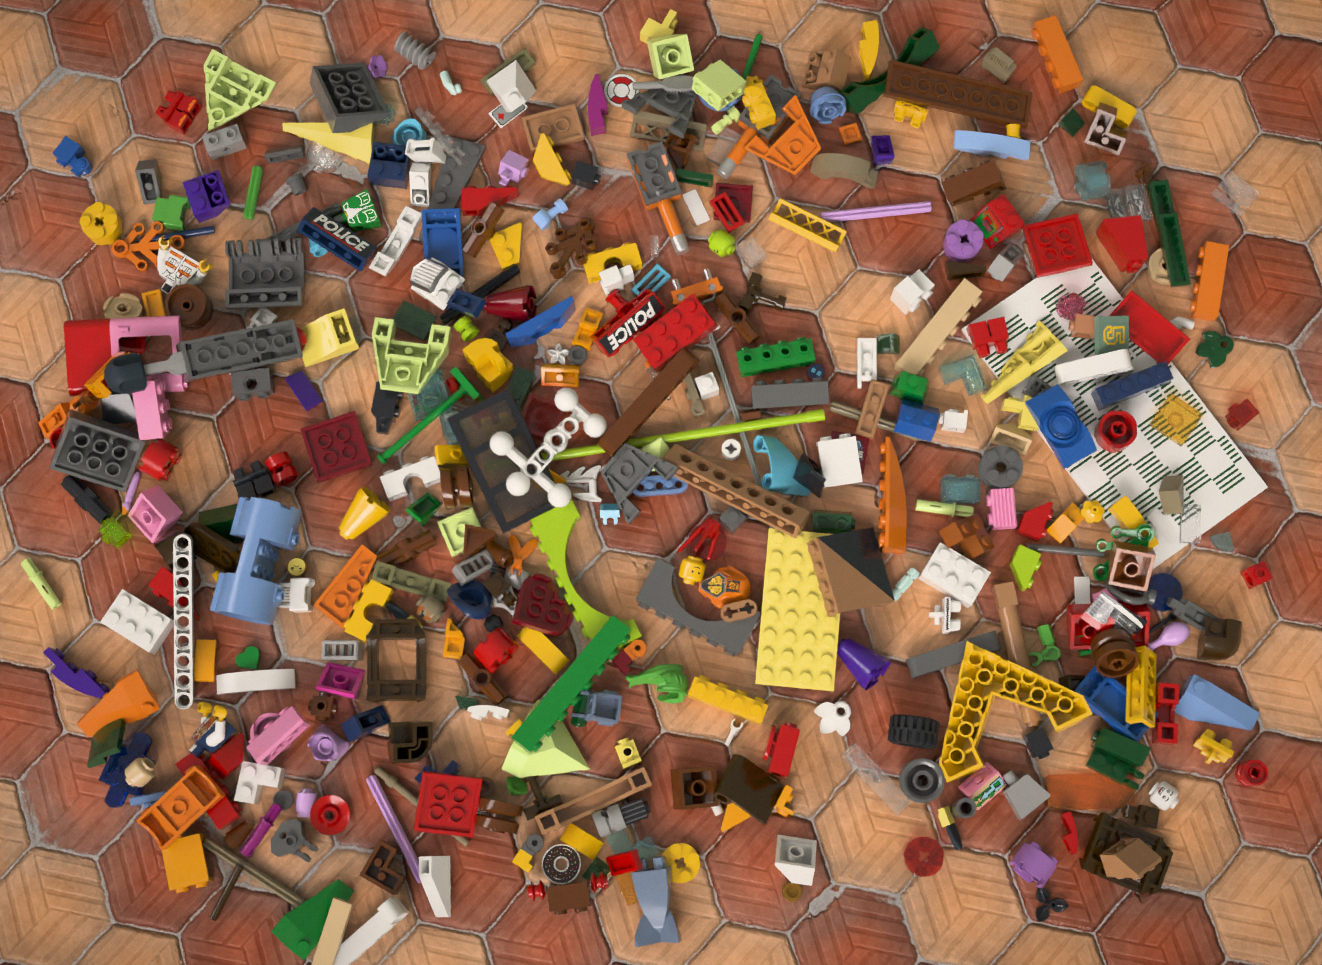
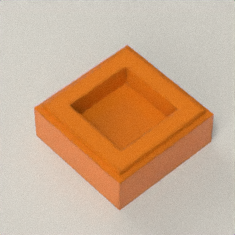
M857 122L839 127L838 130L844 146L862 141Z

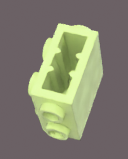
M718 60L714 64L708 65L702 72L699 71L694 75L692 90L719 111L743 95L747 81L723 61Z

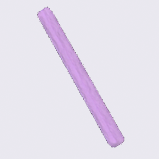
M930 201L826 211L821 213V218L828 222L916 214L930 212L932 206Z
M371 775L366 779V782L417 883H421L419 878V860L377 776Z

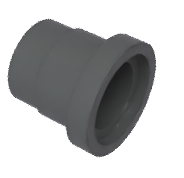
M296 174L285 180L294 196L301 195L307 191L303 181V174Z

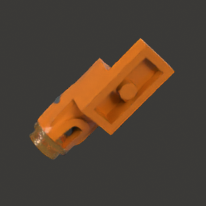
M86 390L80 395L75 396L70 402L59 403L38 422L45 438L50 439V435L55 429L63 427L69 409L88 415L98 405L99 398L95 397L89 390Z

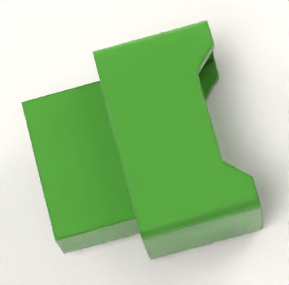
M170 195L169 199L157 197L152 220L163 223L166 229L185 231L184 218L186 210L191 207L188 197Z

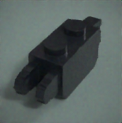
M379 381L376 382L371 413L376 419V432L388 435L392 423H395L396 418L400 416L401 407H399V401L403 399L404 392L380 389Z

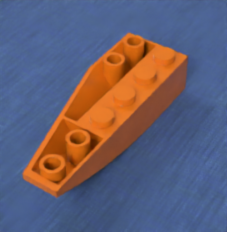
M886 436L884 442L880 444V453L883 454V461H880V472H883V480H879V491H882V498H879L878 509L882 510V514L878 518V529H881V533L878 536L877 542L879 548H881V553L904 554L906 552L907 526L906 495L895 449L890 437Z

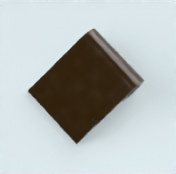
M734 754L713 793V797L723 804L734 803L765 825L785 785L780 783L781 780L772 773L768 774L744 756Z

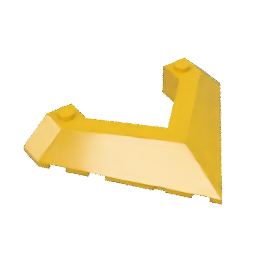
M967 641L949 716L948 728L944 738L943 750L939 760V766L944 773L947 783L986 767L977 748L995 696L1048 714L1057 733L1076 725L1092 715L1084 696Z

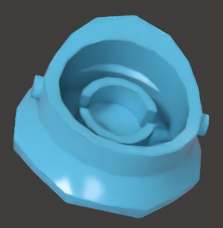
M406 119L394 129L392 135L393 144L406 146L409 139L417 141L427 140V134L416 119Z

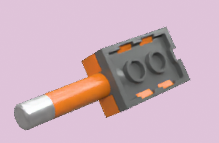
M770 74L763 86L776 114L775 124L757 130L755 123L751 122L748 107H746L739 116L738 126L746 131L716 170L719 176L724 179L729 178L748 152L743 147L755 135L765 144L769 145L789 118L781 108L794 95L797 96L800 103L801 94L790 86L786 89L782 86L783 82Z
M662 141L648 146L646 151L642 152L641 149L627 153V162L646 211L658 207L676 254L682 255L687 253L690 248L672 202L681 199V189Z

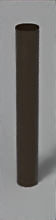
M236 864L209 917L210 919L217 921L244 868L242 865Z

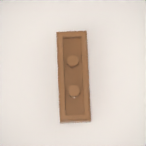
M871 379L855 434L870 439L874 438L890 384Z

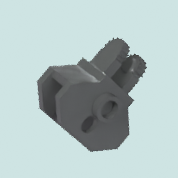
M295 818L282 822L271 838V853L277 857L293 854L306 862H310V856L300 850L304 845L315 852L319 848L308 841V838L305 836V823Z

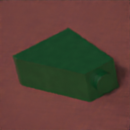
M1100 728L1098 731L1095 730L1090 739L1093 741L1091 747L1111 755L1132 768L1143 766L1151 749L1146 745L1106 728Z

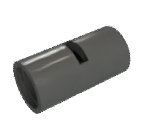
M970 798L958 799L951 805V813L957 819L970 818L976 813L977 809L976 803ZM962 803L967 807L965 814L960 810Z

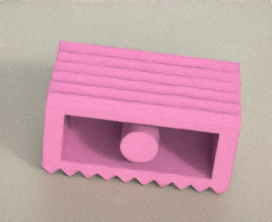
M1014 488L991 489L988 495H986V506L990 507V514H987L988 525H991V530L1015 529L1017 527Z

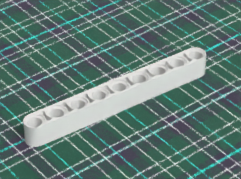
M183 533L175 537L173 542L174 686L176 706L180 709H188L194 702L193 539L190 535ZM184 537L188 540L186 548H181L178 545L179 538ZM180 557L188 559L189 564L187 567H181L178 564ZM180 577L188 579L189 585L187 587L179 585L178 580ZM182 596L187 597L189 605L181 606L178 601L179 598ZM186 616L189 619V624L187 626L180 625L179 617ZM179 637H188L189 644L185 646L181 645L179 643ZM182 655L187 656L190 661L189 664L182 665L179 662V657ZM186 675L189 677L190 682L186 685L182 684L179 681V677ZM187 695L190 698V702L183 704L180 702L179 697Z

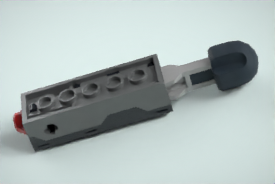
M294 319L182 341L176 345L177 352L170 355L166 361L143 365L141 357L137 353L117 356L107 363L104 370V379L109 388L120 394L144 391L147 387L146 376L167 371L175 376L183 374L185 383L297 360L303 357L302 350L307 344L305 332L295 325Z

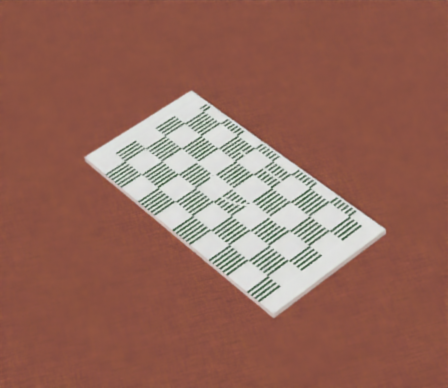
M1094 261L1092 266L1035 278L970 323L987 322V320L999 317L1005 318L1009 336L1007 352L997 354L995 346L989 347L990 356L982 358L997 379L1002 374L1001 369L1017 348L1021 349L1027 341L1026 336L1028 334L1032 335L1037 328L1036 323L1039 320L1068 350L1033 373L1051 387L1058 384L1054 369L1056 365L1096 356L1094 340L1071 337V331L1068 327L1070 319L1074 317V306L1073 308L1070 306L1063 308V310L1066 309L1068 312L1067 316L1069 319H1066L1062 316L1064 314L1062 305L1058 303L1061 298L1063 299L1062 301L1067 300V295L1073 294L1080 314L1109 316L1123 301V298ZM967 325L964 328H962L961 331L972 344L970 336H968L966 330L968 327ZM1129 339V352L1134 372L1131 374L1159 364ZM1172 362L1168 364L1173 379L1168 384L1098 411L1091 393L1098 387L1131 374L1124 376L1112 374L1060 386L1072 401L1078 417L1088 428L1097 448L1096 452L1065 468L1090 502L1097 500L1100 506L1104 508L1105 512L1102 515V519L1110 529L1120 524L1108 509L1125 495L1130 499L1146 523L1154 528L1155 537L1159 543L1153 548L1156 554L1153 569L1268 488ZM1033 374L1007 391L1008 394L1022 401V398L1025 396L1022 392ZM1034 384L1031 390L1035 391L1037 385ZM1041 388L1038 395L1043 393L1044 389ZM1110 411H1126L1136 420L1137 437L1123 451L1110 453L1102 449L1096 442L1094 437L1096 424ZM1038 429L1037 432L1051 449L1041 430ZM1183 475L1184 514L1164 515L1159 495L1163 476ZM1155 508H1158L1172 523L1178 539L1173 544L1147 519V516ZM1115 530L1113 532L1114 535H1118L1120 530ZM1123 536L1118 539L1120 542L1130 541L1128 537Z

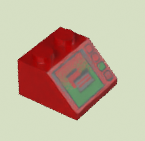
M1004 194L989 202L970 218V222L976 224L983 232V240L990 250L1019 233L1025 225Z

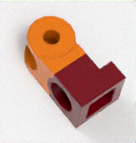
M634 640L612 660V663L626 676L631 671L628 666L636 659L642 658L645 655L646 644L642 640Z

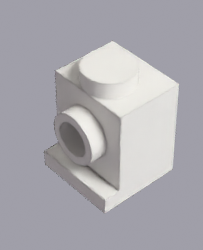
M948 409L944 413L940 412L938 424H941V430L964 433L967 425L968 410H964L963 413H959V410Z

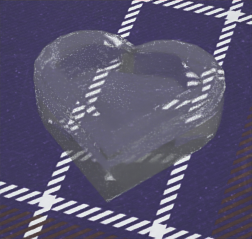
M658 235L650 236L651 258L659 257Z

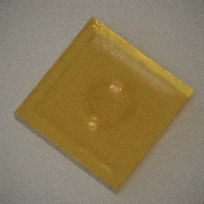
M1171 393L1149 425L1179 446H1182L1203 414Z

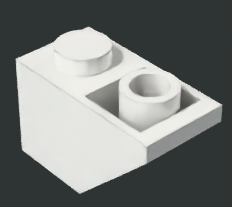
M412 162L409 171L411 206L428 207L432 182L431 163Z

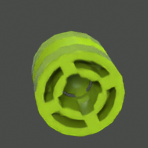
M469 316L462 317L453 326L457 332L461 333V338L464 342L472 340L480 332L477 326H473Z

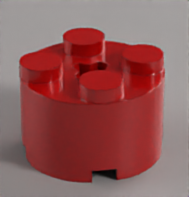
M1114 410L1106 413L1096 424L1094 430L1096 442L1102 449L1110 453L1123 451L1137 437L1136 420L1126 411Z
M156 438L157 442H152L141 459L144 464L143 467L139 465V470L158 481H167L172 474L170 469L173 464L177 465L182 454L179 453L180 449L162 438Z
M500 627L492 631L487 636L488 639L484 643L481 641L473 651L475 657L491 674L499 669L501 663L506 665L512 659L510 655L520 648Z

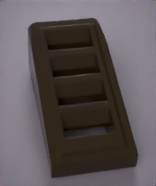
M947 261L945 264L947 280L980 277L987 270L986 266L953 261Z

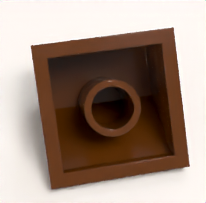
M716 766L670 770L673 807L675 810L719 806V802L713 797L717 787Z

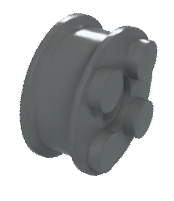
M1002 445L992 447L986 451L978 464V473L982 482L992 489H1007L1019 480L1023 471L1020 455L1014 449ZM996 464H1002L1005 467V471H997Z
M920 758L904 766L900 773L899 785L902 793L909 800L916 803H927L935 800L942 793L945 777L937 763L929 759ZM919 775L926 777L927 784L925 786H920L917 783Z

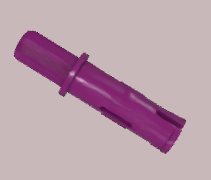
M274 802L265 816L260 817L261 821L240 849L243 855L251 857L270 827L274 826L273 822L282 810L281 805Z

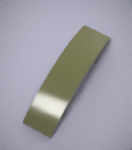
M380 561L376 562L371 578L373 581L419 596L427 597L433 595L442 602H446L448 596L447 589L451 586V583L399 569L396 566Z

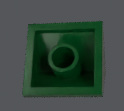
M237 504L199 512L198 523L206 526L233 544L244 541L230 535Z

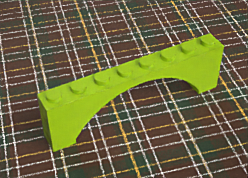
M571 499L565 507H555L531 519L532 525L529 528L533 536H538L541 542L538 543L542 554L547 553L549 559L546 561L551 571L555 569L558 575L555 579L560 588L564 587L566 591L564 597L568 605L573 604L575 608L573 615L577 622H582L584 628L581 630L585 638L592 640L610 617L598 612L583 601L573 588L568 577L566 566L568 541L576 522L581 520ZM619 619L631 629L629 634L631 638L625 646L621 644L617 651L628 646L634 640L642 639V635L633 619L629 621Z

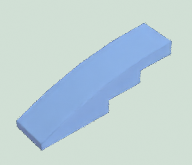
M956 130L954 131L953 149L984 157L992 155L1004 159L1012 157L1026 161L1029 159L1030 141L998 134Z

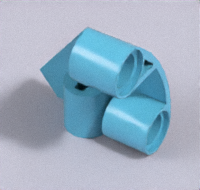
M762 435L756 436L753 448L756 452L768 454L771 473L765 474L762 478V488L785 495L808 496L811 491L793 479L798 465V460L777 438Z

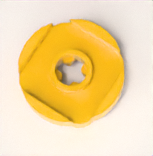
M685 843L673 844L662 854L666 858L667 866H671L672 882L686 883L697 875L700 868L699 855L692 846ZM682 857L686 866L678 869L676 868L675 860H679Z

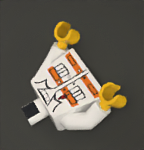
M164 235L159 238L158 243L160 247L157 256V270L161 278L166 280L161 290L168 294L173 288L181 284L193 286L201 284L207 275V271L213 268V264L211 263L207 267L205 265L207 259L197 262L171 246L169 248L168 246L173 242L172 238L168 239V243L164 242Z

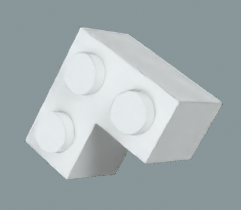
M918 269L911 277L907 276L894 288L890 300L905 315L909 311L913 313L920 306L919 303L923 299L926 301L934 293L932 290L935 285Z
M243 761L234 801L258 805L262 785L282 789L286 769Z

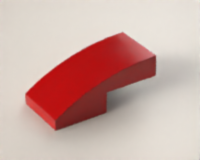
M1067 811L1060 814L1068 832L1062 835L1061 838L1069 855L1077 853L1078 837L1072 813Z

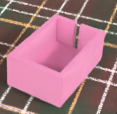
M162 375L146 377V389L132 393L139 439L163 438L173 428L172 419L168 417L167 411L170 410L169 400L165 398V391H167L166 381L163 380Z

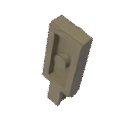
M689 373L682 383L685 382L688 389H685L688 401L692 399L690 410L694 417H698L706 413Z

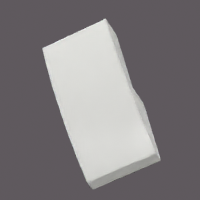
M490 705L471 706L467 709L471 713L470 717L480 721L482 718L487 719L490 712L492 717L503 720V717L508 719L511 713L508 709Z

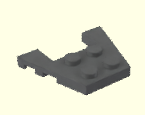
M663 88L648 89L643 93L635 94L634 98L629 101L628 99L624 100L622 108L636 115L645 104H648L676 118L669 126V132L684 138L697 94L691 90L690 92L684 91L683 93L681 91L680 93L678 91L676 93L675 91L673 93V91L667 92Z
M625 443L600 472L611 493H613L619 509L622 510L626 522L631 524L642 512L628 498L653 469L666 481H669L679 470V467Z

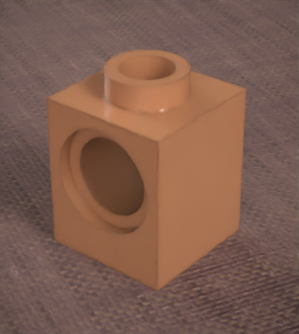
M1076 313L1073 319L1069 321L1068 329L1071 331V337L1094 340V316Z

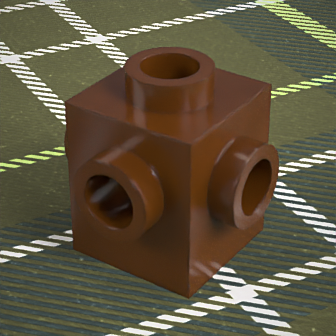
M319 692V696L313 695V700L310 699L308 711H311L310 715L316 717L315 720L327 722V718L334 719V714H337L338 703H336L335 698L331 697V694ZM320 703L325 704V707L322 710H320Z

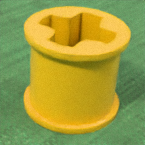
M1019 124L1006 125L1007 136L1021 139V126Z

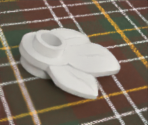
M839 701L835 704L824 702L814 710L815 714L822 717L820 722L821 733L828 734L836 730L843 737L849 731L851 708L846 702ZM838 708L844 709L843 715L838 714Z

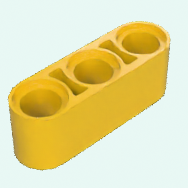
M1094 85L1090 86L1081 101L1085 108L1094 113L1100 102L1117 108L1113 124L1123 129H1127L1137 114V110L1132 105Z
M524 627L516 635L555 675L569 662V659L542 632Z

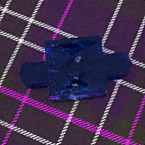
M136 733L129 747L122 745L120 753L109 756L99 778V781L110 785L105 796V803L109 807H122L128 794L134 796L142 795L145 786H130L125 780V769L136 758L146 757L154 765L156 764V759L147 756L152 744V738L148 734Z

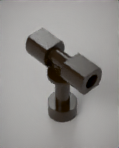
M752 272L747 285V293L743 294L739 307L745 312H750L753 302H758L759 299L776 305L775 309L782 312L787 297L779 295V298L762 293V288L759 286L763 276Z
M539 775L523 778L524 783L529 782L535 796V800L532 801L534 805L523 809L527 821L534 819L535 816L546 810L564 804L560 794L550 798L547 795H542L536 780Z

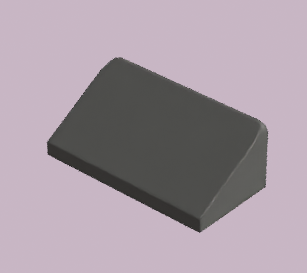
M303 145L267 150L264 154L269 164L305 157Z

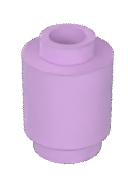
M301 788V792H297V817H310L311 808L317 800V793H313V789Z

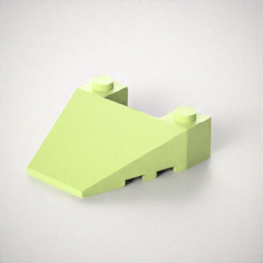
M375 317L372 339L380 389L419 394L449 354L452 340L451 327L432 324L428 344L394 340L396 334L394 319Z

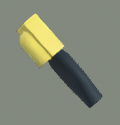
M391 601L386 605L396 619H416L413 615L409 617L407 612ZM416 619L420 627L423 629L421 622L418 619Z
M949 806L938 809L940 823L942 827L946 826L953 846L956 850L963 848Z

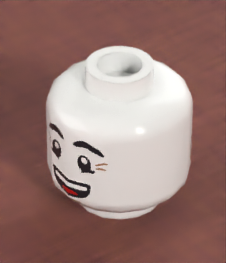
M1157 781L1149 792V795H1151L1150 801L1164 811L1169 807L1174 809L1180 801L1177 798L1178 790L1166 781L1161 783Z

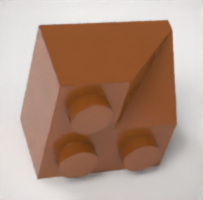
M1114 541L1109 558L1108 584L1147 592L1156 558L1153 548Z

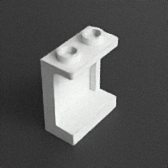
M850 433L839 435V439L832 440L831 436L821 437L820 441L816 442L821 471L826 479L823 488L863 482L856 436L851 437Z

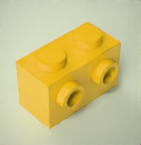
M762 82L745 88L742 101L744 106L748 107L751 122L755 123L757 130L775 124L776 114Z

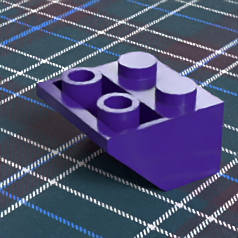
M219 170L183 182L193 214L199 223L219 216L231 205Z

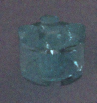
M1103 160L1081 163L1074 167V173L1077 177V183L1074 184L1075 193L1080 194L1083 201L1107 198V194L1110 193V175L1105 174L1104 169H1107V165Z

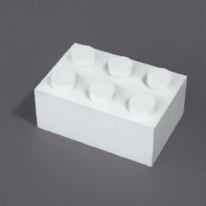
M940 542L918 579L946 596L951 597V599L960 601L963 606L969 608L972 606L991 572L953 549L947 548L946 545Z
M123 589L101 620V623L154 655L174 627L173 619Z

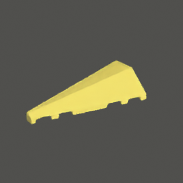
M373 122L346 133H332L328 123H283L284 132H290L302 139L305 138L313 141V143L339 153L342 152L354 159L365 161L367 164L370 163L375 130Z
M1040 320L1036 323L1037 328L1032 335L1028 334L1026 336L1027 341L1022 348H1017L1001 369L1002 374L999 378L991 382L992 387L987 394L981 395V398L987 404L1068 351L1062 342Z

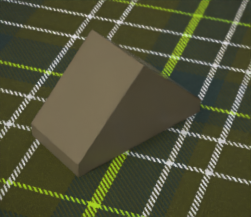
M1183 475L1163 476L1159 495L1164 515L1184 514Z

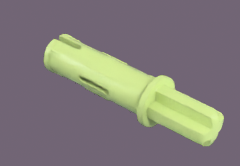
M916 500V511L951 515V517H968L973 515L974 512L973 507L956 505V502L949 504Z
M31 558L23 560L21 566L29 576V581L34 583L50 608L55 610L61 606L62 603L43 577V572L39 571Z

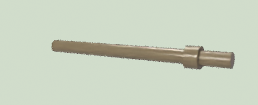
M378 766L374 772L386 781L385 784L390 788L393 787L417 807L418 797L399 783V779L393 774H388ZM451 835L465 847L470 842L466 837Z

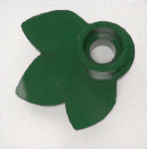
M1206 331L1202 333L1205 342L1198 346L1195 353L1201 357L1209 358L1210 368H1216L1226 361L1227 354L1234 348V342L1230 337L1221 336L1216 331ZM1222 342H1226L1228 346L1226 348H1222L1220 344Z

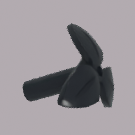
M1046 888L1037 889L1036 898L1039 902L1044 903L1043 906H1039L1036 909V919L1038 922L1048 919L1049 909L1058 913L1069 907L1060 898L1049 901L1050 893Z

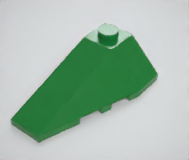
M337 879L319 891L318 894L301 903L294 910L284 914L271 932L288 949L305 960L320 940L333 898L337 897L348 901L354 890L340 879Z

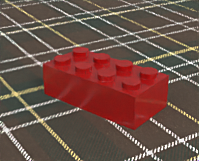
M691 294L636 336L633 341L653 369L660 372L682 348L685 347L689 350L719 326L698 296Z

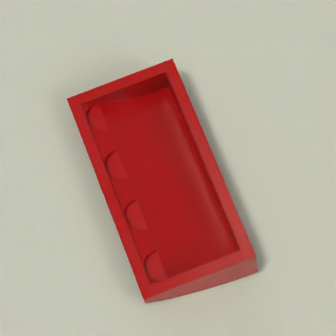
M1133 290L1109 315L1129 316V339L1158 363L1166 361L1168 365L1191 340V338Z

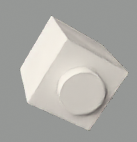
M713 372L695 378L694 384L701 401L719 395V387Z

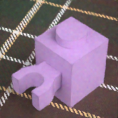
M508 150L500 161L498 174H500L502 179L499 181V184L506 187L510 180L519 183L521 178H525L529 172L527 167L529 159Z

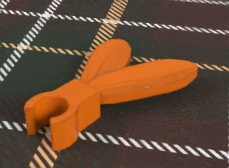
M510 535L509 547L514 556V564L510 570L511 575L514 569H518V576H521L522 561L537 548V539L528 541L521 549L518 538Z

